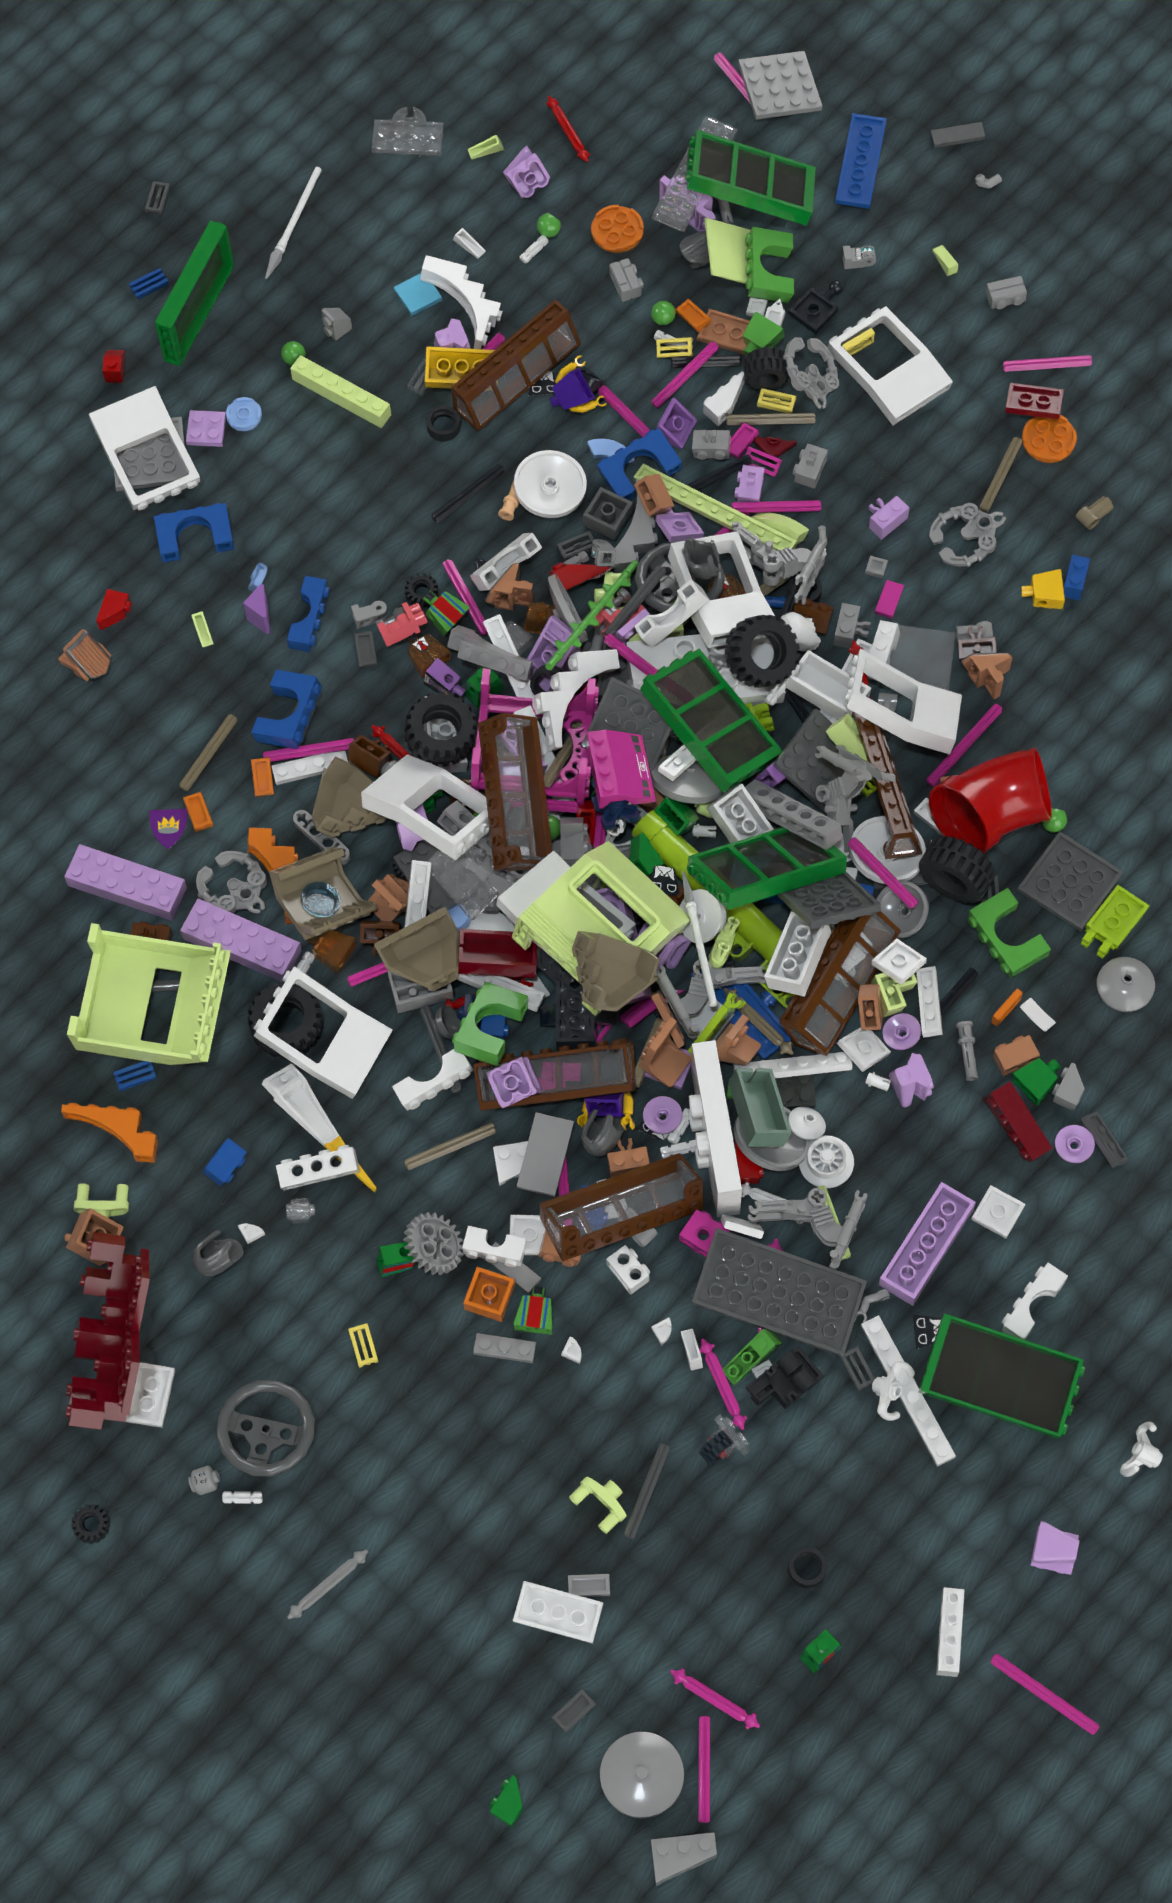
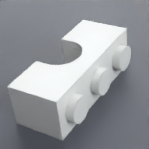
M880 620L870 651L872 656L890 665L891 651L896 649L900 637L897 623ZM867 675V679L877 681L876 679Z
M468 1226L462 1247L463 1254H466L468 1258H484L485 1261L490 1263L502 1262L512 1268L522 1266L527 1246L526 1238L507 1234L505 1242L501 1246L492 1247L487 1243L488 1230Z

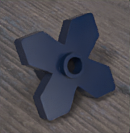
M597 796L592 797V805L595 811L604 813L601 816V824L604 830L615 828L619 818L629 823L640 820V813L637 807L629 805L627 800L610 802L604 808L599 809Z

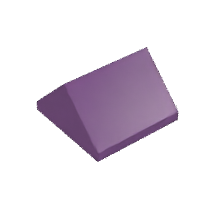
M672 398L657 425V429L660 428L671 446L682 449L697 419L675 398Z
M260 584L243 602L247 620L264 633L270 634L268 602L264 584Z

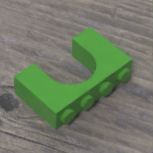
M752 227L745 237V243L747 244L745 273L748 274L746 281L748 297L772 301L780 299L781 302L789 303L794 295V279L770 274L762 266L760 257L763 255H773L788 258L793 250V233Z
M1006 888L971 909L967 920L970 926L978 931V936L982 943L987 944L991 956L999 961L1002 972L1012 978L1049 956L1051 948L1041 934L1019 946H1010L999 940L994 929L995 923L1015 911L1018 906V901L1011 891Z
M484 982L482 988L477 990L474 1003L471 1002L469 1005L468 1015L463 1017L459 1032H455L453 1036L454 1052L498 1066L505 1053V1040L483 1033L478 1029L477 1024L484 1017L495 1014L521 1022L528 1009V996Z

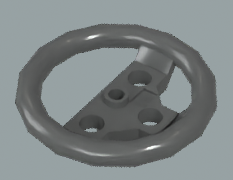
M675 542L663 543L648 551L638 563L635 574V583L638 590L646 580L648 568L653 572L658 565H661L665 568L666 572L671 573L668 576H663L660 579V588L654 593L650 592L644 599L648 606L661 613L668 610L673 605L671 603L677 600V590L680 589L671 564L664 558L665 554H669L671 543ZM720 561L721 571L718 575L714 576L712 588L706 594L710 600L717 599L723 590L725 575ZM691 575V578L694 582L697 583L699 580H701ZM670 593L671 596L665 597L663 594Z
M257 1380L241 1386L226 1399L217 1417L216 1438L222 1454L236 1469L252 1476H275L291 1470L306 1456L314 1439L315 1418L309 1402L296 1388L278 1380ZM260 1392H276L289 1398L298 1408L303 1424L302 1426L290 1425L240 1414L234 1410L249 1396ZM244 1422H251L253 1424L251 1430H242ZM285 1430L292 1432V1436L287 1440L281 1438V1433ZM229 1432L245 1437L251 1449L247 1460L242 1458L233 1448ZM260 1445L267 1447V1451L263 1455L256 1453V1449ZM283 1446L296 1447L285 1459L269 1464L271 1454Z

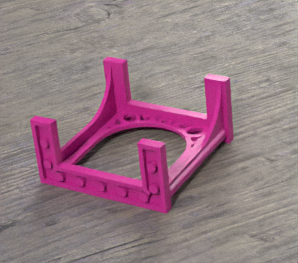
M483 668L479 722L488 718V712L513 714L531 705L535 716L543 717V714L536 715L532 705L534 698L490 694L491 669ZM588 678L587 687L580 694L572 697L567 706L564 718L568 720L563 721L562 726L572 739L573 754L568 764L560 770L549 788L545 786L546 796L576 798L578 804L584 805V799L589 797L591 766L587 749L582 748L580 744H582L597 710L599 687L595 686L596 679ZM575 721L582 723L577 729L570 727L571 723ZM477 730L476 747H473L471 763V787L479 792V789L485 790L484 774L481 773L482 756L479 731ZM580 733V738H577L575 734ZM573 764H577L576 769L572 768ZM571 772L575 776L568 780L565 777V773ZM500 775L502 792L522 793L520 776Z

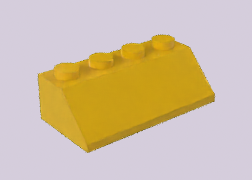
M426 347L425 387L451 389L455 383L494 350ZM489 386V387L486 389V390H489V391H493V389H492L491 386Z

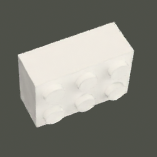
M743 784L736 785L706 807L730 843L774 830Z

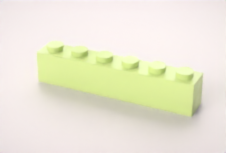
M301 355L290 368L292 380L380 428L384 426L391 416L389 403Z

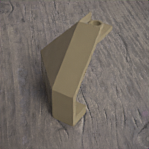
M335 756L328 768L323 769L312 813L316 830L331 837L339 836L340 833L350 830L352 832L366 828V825L372 823H383L387 818L362 808L361 792L374 781L350 760L347 762Z
M446 907L374 944L387 970L428 989L436 991L458 979L459 931Z
M577 932L572 946V953L577 958L578 966L576 967L578 981L582 983L584 991L581 993L582 1000L592 1008L618 1011L659 979L655 976L660 959L653 955L654 952L600 933Z

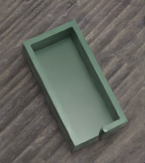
M736 1068L728 1083L747 1147H783L792 1132L772 1069H755L753 1073L752 1068Z

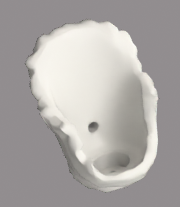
M789 612L781 616V619L785 621L784 625L789 624L792 627L791 632L796 633L797 639L795 641L796 644L799 643L800 647L797 651H811L819 646L821 640L815 632L816 629L812 618H805L795 612Z

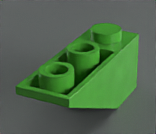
M762 1329L723 1368L725 1376L733 1385H736L751 1373L753 1368L768 1359L783 1342L775 1333Z

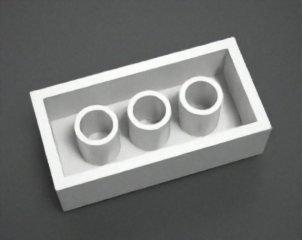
M791 911L764 976L768 988L805 997L831 933L829 924L817 929H811L799 916Z

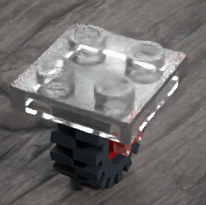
M720 1414L714 1419L719 1429L707 1439V1443L700 1449L699 1454L711 1466L721 1458L724 1460L735 1450H738L744 1457L750 1452L747 1447L749 1443L741 1432L736 1433L734 1431L736 1428L727 1416L723 1418Z

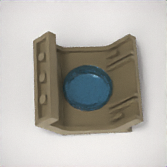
M332 847L269 872L277 901L304 940L368 916L371 911L377 909L375 902L363 900L344 874L340 857L345 856L343 848Z

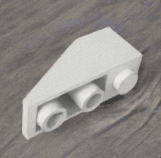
M743 371L738 375H734L729 383L721 386L712 397L709 396L703 403V413L717 426L722 424L726 420V416L731 415L744 385Z

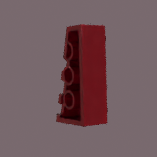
M1011 1082L1006 1083L982 1098L1007 1132L1011 1141L1019 1149L1021 1157L1027 1160L1028 1163L1052 1149Z

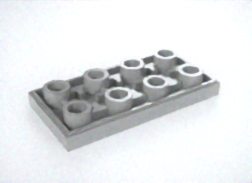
M535 1113L517 1188L555 1197L574 1121Z

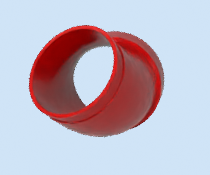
M1036 747L993 758L968 769L960 775L950 776L935 786L929 795L930 812L942 835L962 839L966 843L974 845L976 849H980L983 854L995 846L1003 835L1011 831L1040 823L1041 821L1052 820V806L1043 763Z

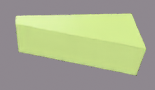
M495 135L469 148L468 152L471 159L503 151L504 147L498 136Z
M941 245L934 248L932 251L946 275L949 276L957 273L958 263L945 247Z
M203 612L192 614L202 648L213 645Z

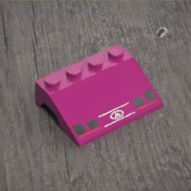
M611 730L587 732L586 747L599 809L604 808L610 802L627 800L631 804L656 802L642 735Z

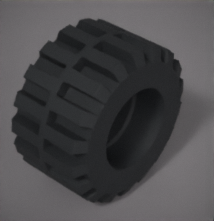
M767 347L749 352L743 360L745 383L749 387L758 390L762 388L767 390L776 389L786 384L789 380V374L786 370V360L783 358L784 351Z

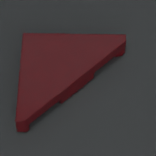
M754 437L753 443L760 451L776 458L797 446L796 440L786 441L773 437Z

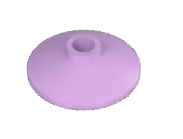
M909 1014L894 1015L887 1020L883 1027L884 1041L895 1050H906L913 1047L921 1036V1026L918 1020ZM906 1032L905 1036H900L901 1033Z
M660 1096L653 1098L646 1104L643 1111V1119L651 1131L658 1134H667L674 1131L680 1125L682 1110L674 1099ZM661 1115H665L666 1119L661 1120L659 1119V1117Z
M1066 1126L1056 1136V1151L1067 1162L1081 1163L1087 1160L1094 1151V1138L1082 1126ZM1076 1144L1078 1148L1072 1149L1070 1145Z

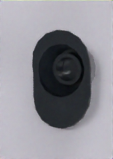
M576 367V369L580 368L593 393L598 390L602 382H606L589 369Z

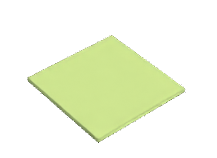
M705 218L711 275L746 284L748 274L745 273L747 265L745 237L750 230Z

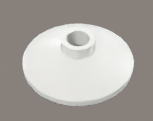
M797 1107L788 1116L790 1129L799 1138L817 1140L825 1132V1121L814 1109Z

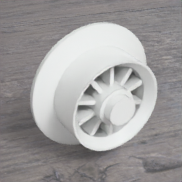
M698 889L692 892L694 902L697 905V918L703 943H706L723 930L727 915L725 907L707 890ZM683 899L680 908L687 913V909L685 908L686 902ZM690 921L683 935L695 943Z
M822 1136L817 1140H810L808 1154L799 1167L804 1178L812 1185L817 1187L825 1185L826 1188H834L843 1184L850 1177L854 1167V1157L849 1146L839 1138Z

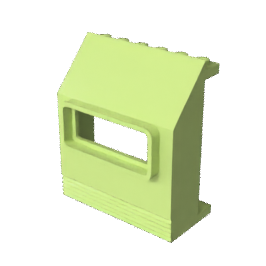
M608 841L585 853L519 915L512 938L524 950L531 946L532 940L536 941L578 981L576 967L578 966L577 958L572 953V946L578 931L600 933L652 951L655 956L674 936L684 932L687 924L690 922V917ZM592 874L598 876L650 925L634 941L626 937L577 891V888ZM582 1001V1004L593 1015L597 1016L601 1012V1010L594 1009Z
M91 923L87 942L93 952L81 1011L79 1017H70L67 1036L75 1049L166 1065L208 1062L231 950H224L220 943L214 942L213 948L104 931L101 930L99 924ZM157 968L182 972L167 1044L141 1040Z

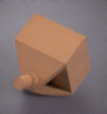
M90 1208L80 1213L72 1234L66 1233L65 1241H68L66 1248L99 1266L103 1265L107 1261L90 1259V1251H86L88 1239H92L93 1232L120 1236L123 1226Z

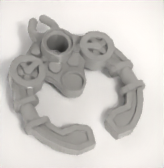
M795 337L789 341L783 355L787 364L786 370L791 378V384L797 391L804 390L806 395L813 399L817 408L820 409L822 407L824 409L827 404L826 395L839 386L838 370L834 364L835 358L824 343L817 338H810L807 340V347L810 351L819 353L823 361L827 362V374L821 376L818 367L814 364L806 367L805 372H799L798 366L794 365L793 359L795 358V352L803 349L805 344L802 338Z
M965 503L963 506L951 507L949 511L943 514L939 513L931 526L929 538L933 545L941 544L943 542L941 527L947 524L946 520L952 517L954 519L961 517L964 522L968 523L962 528L961 537L964 540L979 539V549L974 550V555L967 558L966 555L955 556L953 550L946 547L939 552V556L948 565L970 567L972 563L982 561L983 558L996 549V528L1005 522L1006 517L1003 516L999 522H996L994 520L995 516H1003V512L987 514L978 510L975 504ZM984 523L989 524V525L986 526V527L980 526L981 524H984Z
M225 851L215 857L218 866L221 868L227 867L235 861L241 865L246 863L248 865L247 870L250 872L247 876L248 882H243L236 878L228 880L227 886L230 895H224L219 899L215 895L211 897L209 895L210 891L206 887V884L213 878L214 873L212 869L204 866L198 871L196 884L199 899H203L205 902L233 914L236 910L248 909L252 913L259 914L260 910L253 908L257 903L260 904L261 910L265 909L260 893L261 889L267 885V878L261 870L259 862L252 860L249 853Z

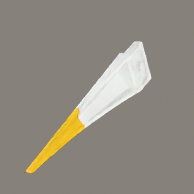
M293 1064L286 1066L263 1080L262 1085L274 1097V1101L327 1150H330V1152L337 1151L338 1147L345 1145L318 1102L307 1080ZM359 1165L360 1172L354 1174L375 1192L376 1186Z

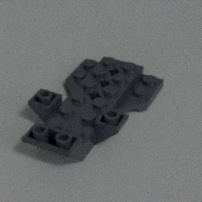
M537 945V966L556 984V1003L540 1007V1027L556 1026L557 1051L559 1050L558 1047L570 1045V1049L578 1048L577 1045L589 1043V1046H596L597 1025H617V1011L601 1010L597 1016L593 1015L582 1004L581 993L584 992L582 985L578 986V989L572 987V984H575L577 980ZM593 1051L560 1056L561 1063L594 1064Z

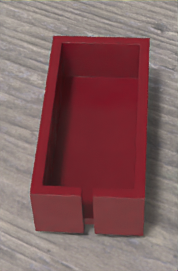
M460 929L458 974L535 978L537 945L532 941L531 946L524 950L512 938L513 932Z

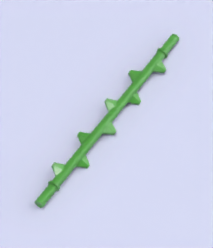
M633 560L622 571V574L613 585L603 584L602 587L606 593L598 603L593 601L587 603L591 611L580 624H570L573 633L565 642L559 640L554 642L558 651L554 652L553 657L545 665L547 670H552L557 662L562 660L563 655L572 645L580 648L582 644L578 637L588 625H599L595 617L604 606L614 607L611 598L621 586H631L627 578H630L632 572L637 568L638 562L636 560Z

